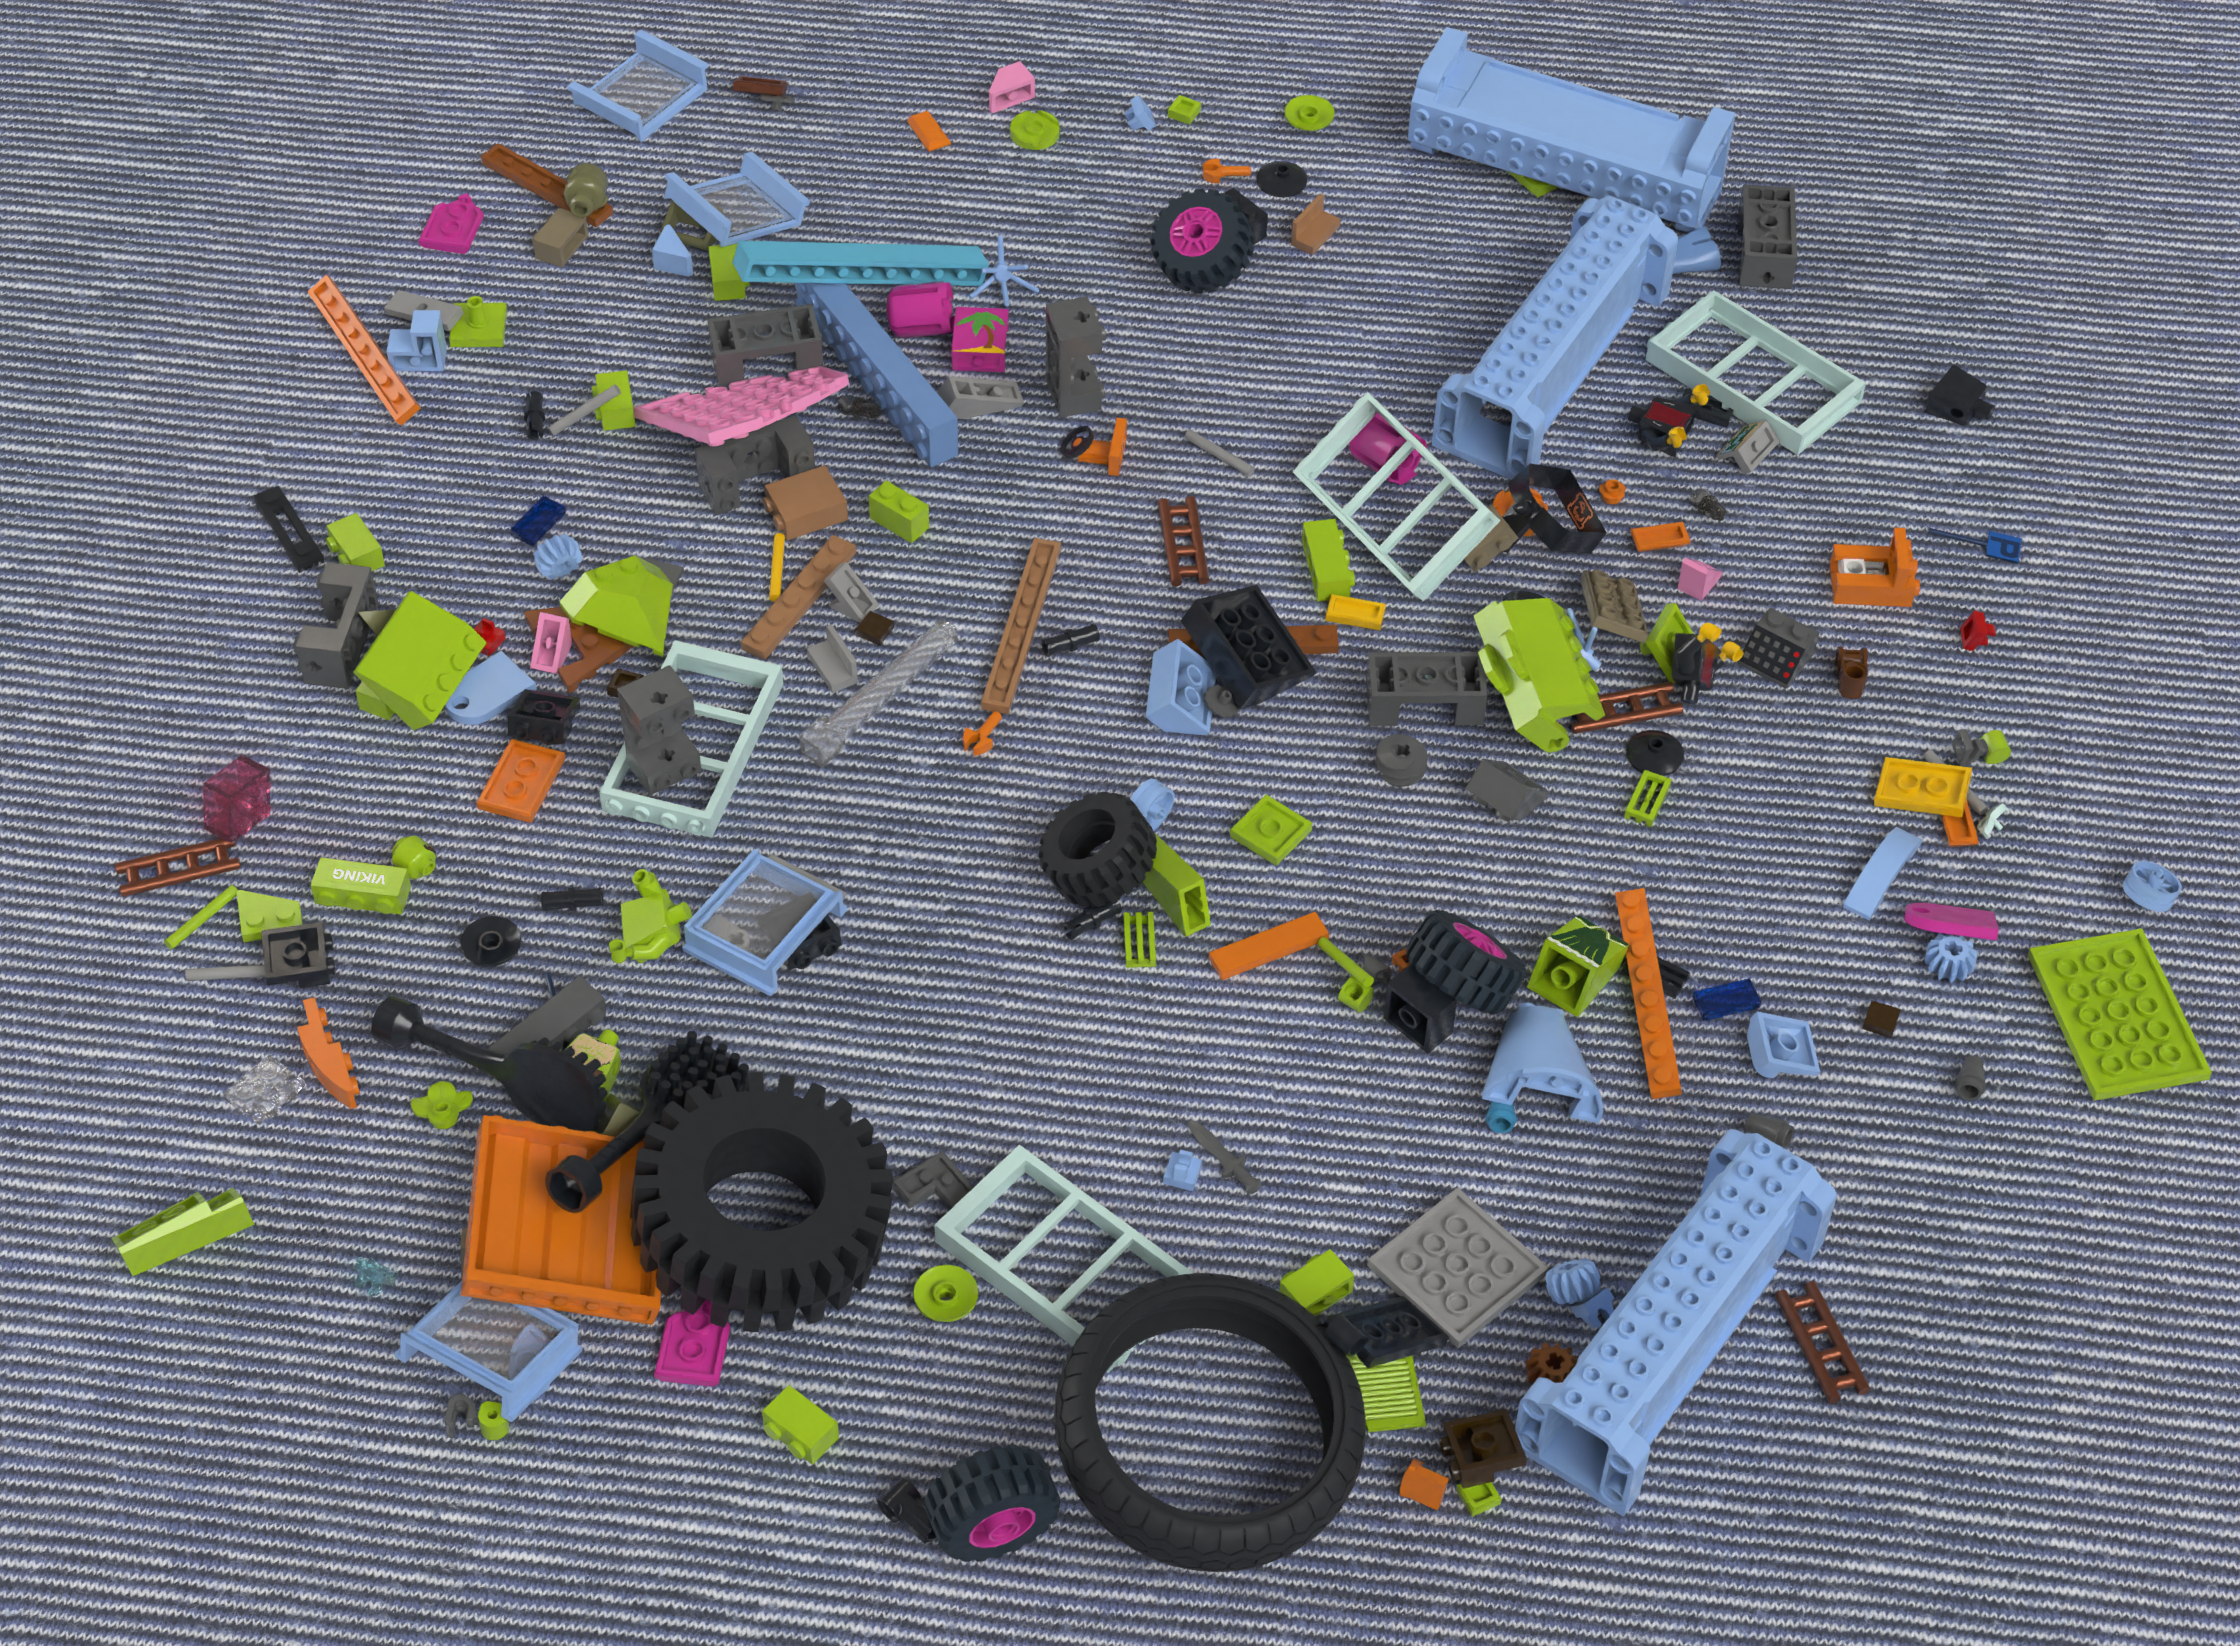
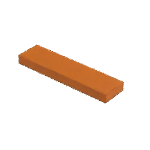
M1315 911L1209 952L1208 959L1221 980H1225L1313 946L1322 937L1329 939V932Z

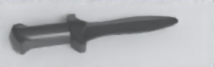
M1193 1120L1188 1122V1126L1197 1141L1222 1164L1224 1171L1221 1175L1223 1178L1235 1176L1245 1186L1247 1194H1254L1260 1189L1261 1180L1254 1178L1243 1167L1246 1163L1245 1155H1242L1240 1158L1232 1155L1208 1129Z

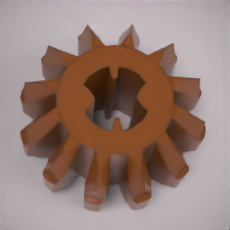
M1559 1341L1555 1343L1554 1347H1550L1544 1342L1541 1345V1349L1534 1348L1531 1351L1530 1358L1526 1361L1525 1369L1528 1372V1383H1534L1540 1377L1547 1378L1554 1383H1563L1576 1366L1579 1356L1572 1355L1571 1346L1561 1349Z

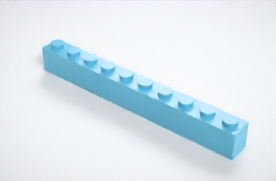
M738 241L732 262L743 282L907 285L944 281V283L948 282L951 285L980 286L983 284L986 273H982L981 269L989 267V263L978 246Z

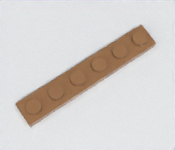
M832 535L741 641V649L766 660L828 587L824 580L840 563H848L857 553L856 545Z

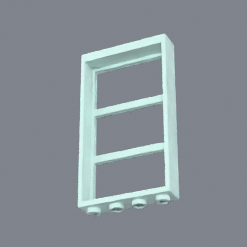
M1714 290L1707 296L1701 297L1689 310H1684L1679 318L1669 322L1657 335H1652L1646 345L1648 348L1646 361L1691 389L1699 384H1706L1710 395L1722 402L1721 408L1728 411L1730 407L1734 410L1733 415L1747 424L1767 420L1779 439V444L1797 455L1862 402L1866 386L1864 381ZM1712 317L1748 340L1706 372L1670 349ZM1758 345L1794 369L1758 399L1752 401L1717 379V377ZM1805 374L1837 395L1796 428L1764 407Z
M1368 392L1356 401L1354 407L1345 417L1338 420L1329 434L1317 443L1314 450L1307 457L1303 458L1299 462L1298 467L1293 471L1349 530L1422 601L1442 583L1501 521ZM1379 413L1406 442L1342 509L1315 479L1367 423ZM1416 449L1444 479L1379 546L1351 516L1408 455ZM1454 486L1478 511L1412 579L1388 553L1435 503Z
M675 640L661 669L670 665L675 672L679 668L759 687L762 690L750 715L694 702V710L697 715L744 726L728 762L700 756L702 769L722 773L705 811L618 790L629 769L625 742L599 792L602 811L612 815H622L634 818L640 822H650L669 829L674 828L690 832L694 835L712 838L782 689V666Z
M1018 1145L934 1225L935 1242L1072 1346L1085 1327L1066 1314L1064 1310L1127 1248L1166 1277L1193 1274L1192 1271L1021 1145ZM1024 1173H1027L1062 1199L1063 1202L1004 1259L997 1262L961 1233ZM1075 1209L1117 1241L1052 1303L1009 1270L1070 1211ZM1134 1347L1119 1357L1107 1370V1373L1116 1365H1122Z

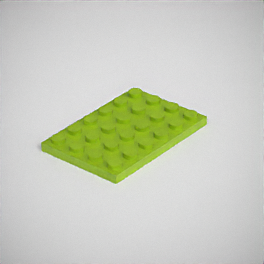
M2142 928L2029 949L2027 956L2094 1101L2210 1079L2212 1071Z

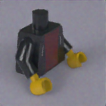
M1699 384L1693 388V394H1688L1679 399L1655 397L1648 409L1633 405L1628 420L1640 424L1639 440L1644 442L1652 451H1662L1672 457H1676L1694 425L1697 402L1699 405H1705L1708 402L1707 396L1710 395V391L1707 385Z
M1704 623L1699 630V634L1676 633L1672 680L1682 687L1681 702L1697 704L1699 691H1710L1712 689L1715 672L1725 665L1724 661L1729 658L1737 662L1744 654L1740 649L1741 647L1731 641L1723 645L1721 654H1719L1720 649L1712 642L1719 638L1722 630L1714 624Z

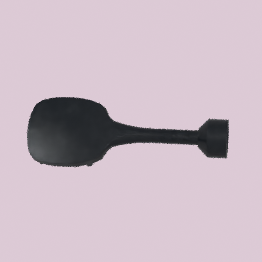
M396 995L387 997L374 1014L371 1024V1034L374 1040L397 1050L404 1049L417 1041L480 1069L502 1083L516 1108L538 1124L553 1127L563 1126L567 1129L584 1132L597 1129L599 1120L602 1117L601 1113L607 1107L606 1103L602 1100L608 1095V1092L603 1087L599 1088L606 1081V1077L602 1073L596 1076L593 1074L601 1066L598 1059H593L584 1065L588 1060L585 1052H581L573 1058L575 1050L569 1046L560 1052L563 1048L562 1044L555 1041L550 1045V1041L546 1037H542L538 1041L533 1040L530 1043L517 1044L508 1054L486 1050L425 1025L420 1007Z
M689 1031L686 1039L683 1037L678 1038L676 1045H669L666 1052L659 1053L658 1058L655 1061H651L650 1066L643 1074L638 1095L643 1101L644 1106L634 1121L589 1160L580 1156L570 1155L547 1173L545 1184L552 1200L559 1207L571 1213H578L584 1210L602 1193L600 1175L635 1145L645 1139V1133L652 1122L661 1125L662 1111L670 1102L674 1101L684 1109L686 1092L689 1089L700 1085L712 1100L715 1079L730 1075L737 1093L743 1092L749 1066L745 1063L739 1065L740 1054L731 1053L730 1058L726 1056L728 1046L724 1043L718 1044L717 1050H714L712 1048L713 1038L708 1035L704 1036L702 1044L696 1043L697 1033L695 1031Z

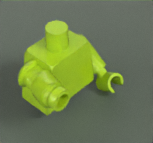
M645 869L636 871L632 877L636 889L643 898L621 904L623 940L615 939L609 943L611 958L618 964L623 963L627 957H630L631 960H636L640 964L647 960L658 959L667 948L678 943L681 939L679 923L692 917L689 905L686 902L675 905L670 900L669 892L661 888L656 875Z

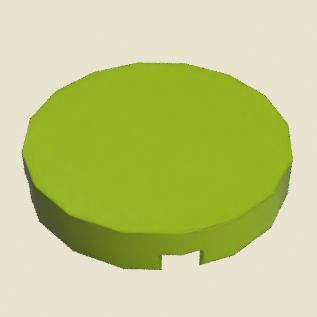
M1031 110L1024 111L1016 115L1011 121L1010 135L1012 141L1022 148L1030 150L1046 149L1054 145L1059 139V122L1052 114L1045 111L1037 110V113H1031Z

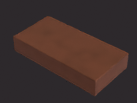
M739 76L733 83V91L782 96L787 91L788 82Z

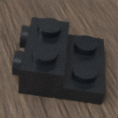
M525 689L508 714V736H513L520 741L539 740L546 745L564 744L572 731V720L580 709V698Z
M811 892L758 917L759 926L774 944V949L817 902ZM828 914L784 962L789 971L794 968L805 969L812 963L813 959L821 955L826 957L832 956L837 952L839 946H842L840 929Z
M323 922L262 930L267 986L298 981L300 988L330 984V975H335L336 971L334 958L328 957V951H333L334 948L331 933H325Z

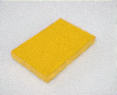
M1885 757L1874 798V806L1962 817L1972 778V768Z

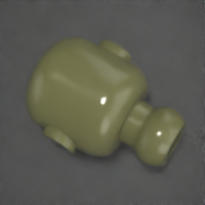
M583 163L572 167L565 185V201L570 207L571 212L581 218L587 217L593 211L602 208L609 199L606 195L608 188L607 175L600 167L591 163Z

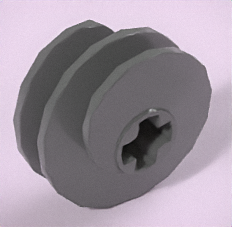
M1395 734L1387 736L1377 746L1376 766L1382 773L1383 780L1388 784L1396 787L1410 786L1417 783L1424 776L1427 769V751L1424 745L1417 739L1409 735Z

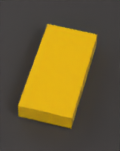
M1331 594L1325 621L1380 631L1386 604Z

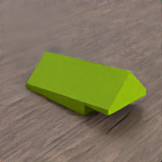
M232 1187L208 1201L197 1192L111 1239L132 1276H135L255 1224L243 1198Z

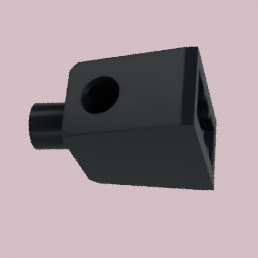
M1952 365L1930 392L1925 413L1964 426L1968 425L1975 415L1989 420L1994 413L1995 405L1984 401L1988 389L1986 384L1956 365Z

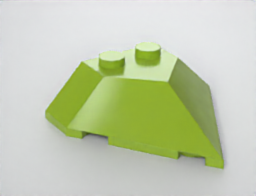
M634 555L584 572L560 600V607L574 624L583 626L584 623L598 628V633L635 647H639L641 644L653 649V654L663 657L673 584L659 567Z

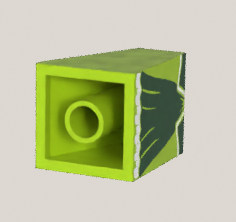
M1578 915L1545 939L1527 988L1574 1016L1579 1017L1619 970L1629 944Z

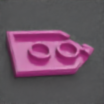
M468 193L458 196V200L446 204L443 202L438 204L432 210L418 240L419 244L428 249L465 254L471 247L484 218V213L475 206Z
M705 1300L694 1315L683 1310L680 1313H674L666 1319L654 1372L655 1378L665 1382L710 1387L719 1384L731 1327L728 1322L725 1327L710 1323L712 1305L710 1301Z

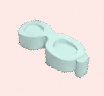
M2003 803L1989 809L1985 813L1986 817L1977 826V829L1986 839L1991 837L1989 833L1994 826L1998 831L2003 828L1996 820L2002 813L2009 811Z

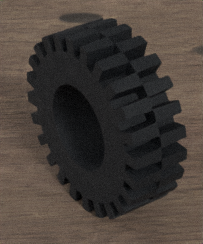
M763 1072L747 1073L744 1091L737 1093L730 1075L722 1076L715 1079L712 1100L702 1087L697 1085L686 1092L684 1109L672 1101L662 1111L661 1125L652 1122L645 1133L644 1148L639 1147L636 1159L630 1208L632 1242L634 1246H641L640 1263L644 1271L648 1273L658 1269L656 1287L666 1297L682 1286L681 1308L686 1312L694 1315L704 1301L708 1300L712 1302L710 1323L725 1327L732 1309L744 1311L743 1331L759 1332L763 1313L772 1312L777 1332L787 1331L793 1327L797 1308H800L809 1325L823 1319L827 1301L837 1310H840L849 1303L852 1288L855 1287L861 1291L869 1281L872 1265L877 1266L888 1225L893 1198L890 1197L893 1173L892 1169H885L888 1154L883 1142L871 1145L874 1130L871 1123L866 1118H863L850 1125L853 1105L842 1097L828 1110L824 1109L826 1088L812 1082L804 1098L794 1096V1076L781 1074L777 1092L764 1091ZM745 1172L771 1173L781 1176L801 1188L812 1201L815 1211L804 1221L786 1229L773 1231L754 1230L740 1226L724 1217L713 1206L707 1196V1192L723 1179Z

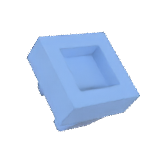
M1139 95L1131 99L1132 107L1124 113L1129 120L1127 123L1131 129L1137 130L1145 127L1149 131L1156 127L1152 111Z
M1181 1149L1179 1153L1172 1152L1163 1177V1184L1194 1191L1202 1168V1159L1193 1157V1152Z
M1603 1288L1597 1294H1593L1591 1298H1586L1582 1302L1578 1301L1570 1308L1576 1318L1581 1317L1591 1328H1596L1602 1325L1597 1317L1598 1311L1603 1314L1605 1319H1608L1614 1312L1611 1301L1615 1298L1609 1288Z

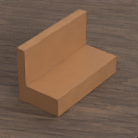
M1319 194L1292 222L1291 246L1311 255H1314L1340 227V218L1323 211L1324 195Z

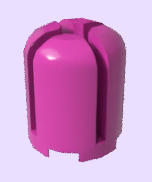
M941 281L897 285L890 289L886 300V315L893 334L900 338L952 333L954 331L955 316H953L952 300H954L951 284Z
M1377 413L1350 441L1349 449L1357 461L1377 473L1403 446L1406 440ZM1406 428L1414 437H1416V438L1427 448V444H1426V441H1425L1424 439H1422L1420 436H1418V435H1417L1416 433H1414L1413 431H1411V430H1409L1408 428ZM1414 449L1390 474L1387 480L1396 482L1399 485L1409 482L1417 475L1414 470L1423 456Z

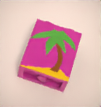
M956 307L951 350L952 370L1005 373V347L1007 332H1009V309Z

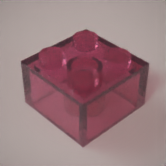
M241 755L204 782V829L233 843L242 835L247 834L259 822L265 820L271 811L270 769Z

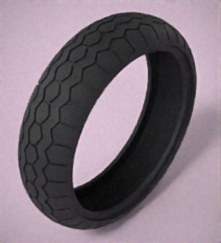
M1193 1273L1170 1276L1137 1287L1113 1301L1093 1318L1076 1340L1064 1363L1056 1391L1054 1422L1057 1447L1069 1482L1083 1505L1107 1531L1137 1552L1159 1562L1195 1571L1228 1572L1250 1569L1281 1559L1310 1542L1334 1519L1348 1499L1360 1471L1365 1449L1366 1417L1359 1382L1348 1357L1325 1335L1326 1327H1322L1323 1324L1306 1308L1283 1293L1249 1279L1225 1274ZM1192 1328L1213 1329L1250 1339L1282 1359L1307 1388L1315 1403L1322 1428L1323 1455L1321 1465L1312 1478L1299 1491L1277 1505L1259 1512L1238 1516H1209L1184 1511L1166 1504L1143 1490L1127 1476L1111 1455L1102 1437L1096 1413L1095 1392L1104 1374L1112 1364L1126 1351L1144 1340L1175 1330Z

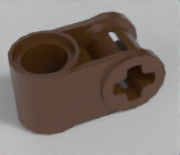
M1838 646L1836 649L1835 670L1838 678V690L1846 698L1857 699L1863 695L1868 675L1867 648L1847 650L1843 649L1842 646Z

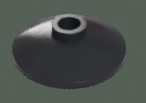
M1274 161L1264 165L1258 171L1257 184L1263 192L1271 196L1291 197L1305 189L1307 174L1295 163Z
M1646 730L1634 735L1630 739L1626 755L1629 763L1637 771L1643 773L1644 770L1666 776L1680 768L1684 759V750L1681 743L1669 733L1659 730Z
M498 916L484 917L474 921L464 930L460 941L461 950L464 956L476 965L484 967L498 966L508 962L518 953L521 946V934L518 927L506 918Z

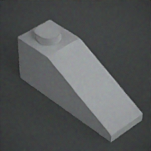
M948 376L937 391L938 395L957 416V419H967L1018 408L1024 404L1017 382Z

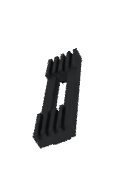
M279 485L253 495L255 504L265 520L270 524L299 573L302 572L301 569L308 570V566L313 568V564L318 566V562L325 563L323 554ZM280 511L286 514L302 542L292 543L275 513L277 516L280 515Z

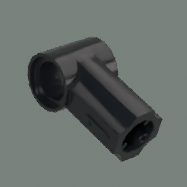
M901 1478L877 1500L878 1507L889 1520L894 1523L900 1521L924 1544L932 1542L936 1538L925 1510V1502L922 1500L916 1487L907 1479Z

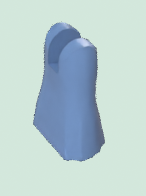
M1705 226L1678 237L1673 274L1717 271L1721 268L1719 248L1711 240L1710 233Z

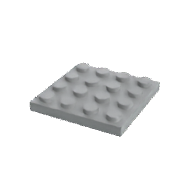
M1458 1187L1371 1256L1367 1262V1266L1398 1295L1405 1296L1449 1336V1341L1457 1348L1461 1347L1542 1280L1549 1270L1547 1265Z

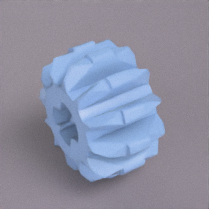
M555 534L551 539L545 538V542L537 545L538 550L533 553L538 571L542 573L543 577L547 576L550 580L556 577L562 579L566 574L571 575V571L578 569V564L583 560L577 541L567 534H562L560 537Z
M1939 933L1935 940H1931L1928 943L1924 958L1925 964L1929 965V973H1938L1939 980L1945 977L1949 979L1951 984L1956 978L1964 981L1967 975H1971L1974 971L1977 951L1973 949V941H1964L1963 936L1955 937L1952 934L1944 936Z
M1574 1259L1569 1262L1565 1261L1560 1265H1555L1553 1269L1546 1273L1545 1277L1548 1295L1551 1296L1553 1302L1561 1305L1566 1303L1573 1304L1578 1301L1582 1302V1300L1591 1298L1593 1294H1597L1600 1291L1601 1283L1598 1268H1596L1593 1261L1588 1259Z

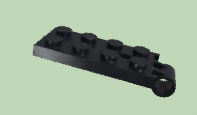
M1405 1296L1330 1315L1322 1325V1327H1326L1325 1335L1348 1357H1353L1357 1354L1358 1359L1367 1368L1443 1347L1449 1340V1336Z

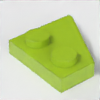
M244 890L236 891L244 943L261 940L262 930L303 925L299 901Z

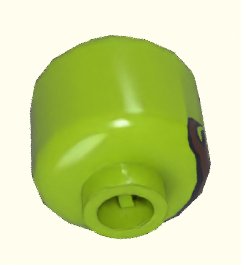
M413 835L403 837L395 843L392 849V862L395 867L407 868L409 878L415 880L428 876L435 869L436 851L422 838Z

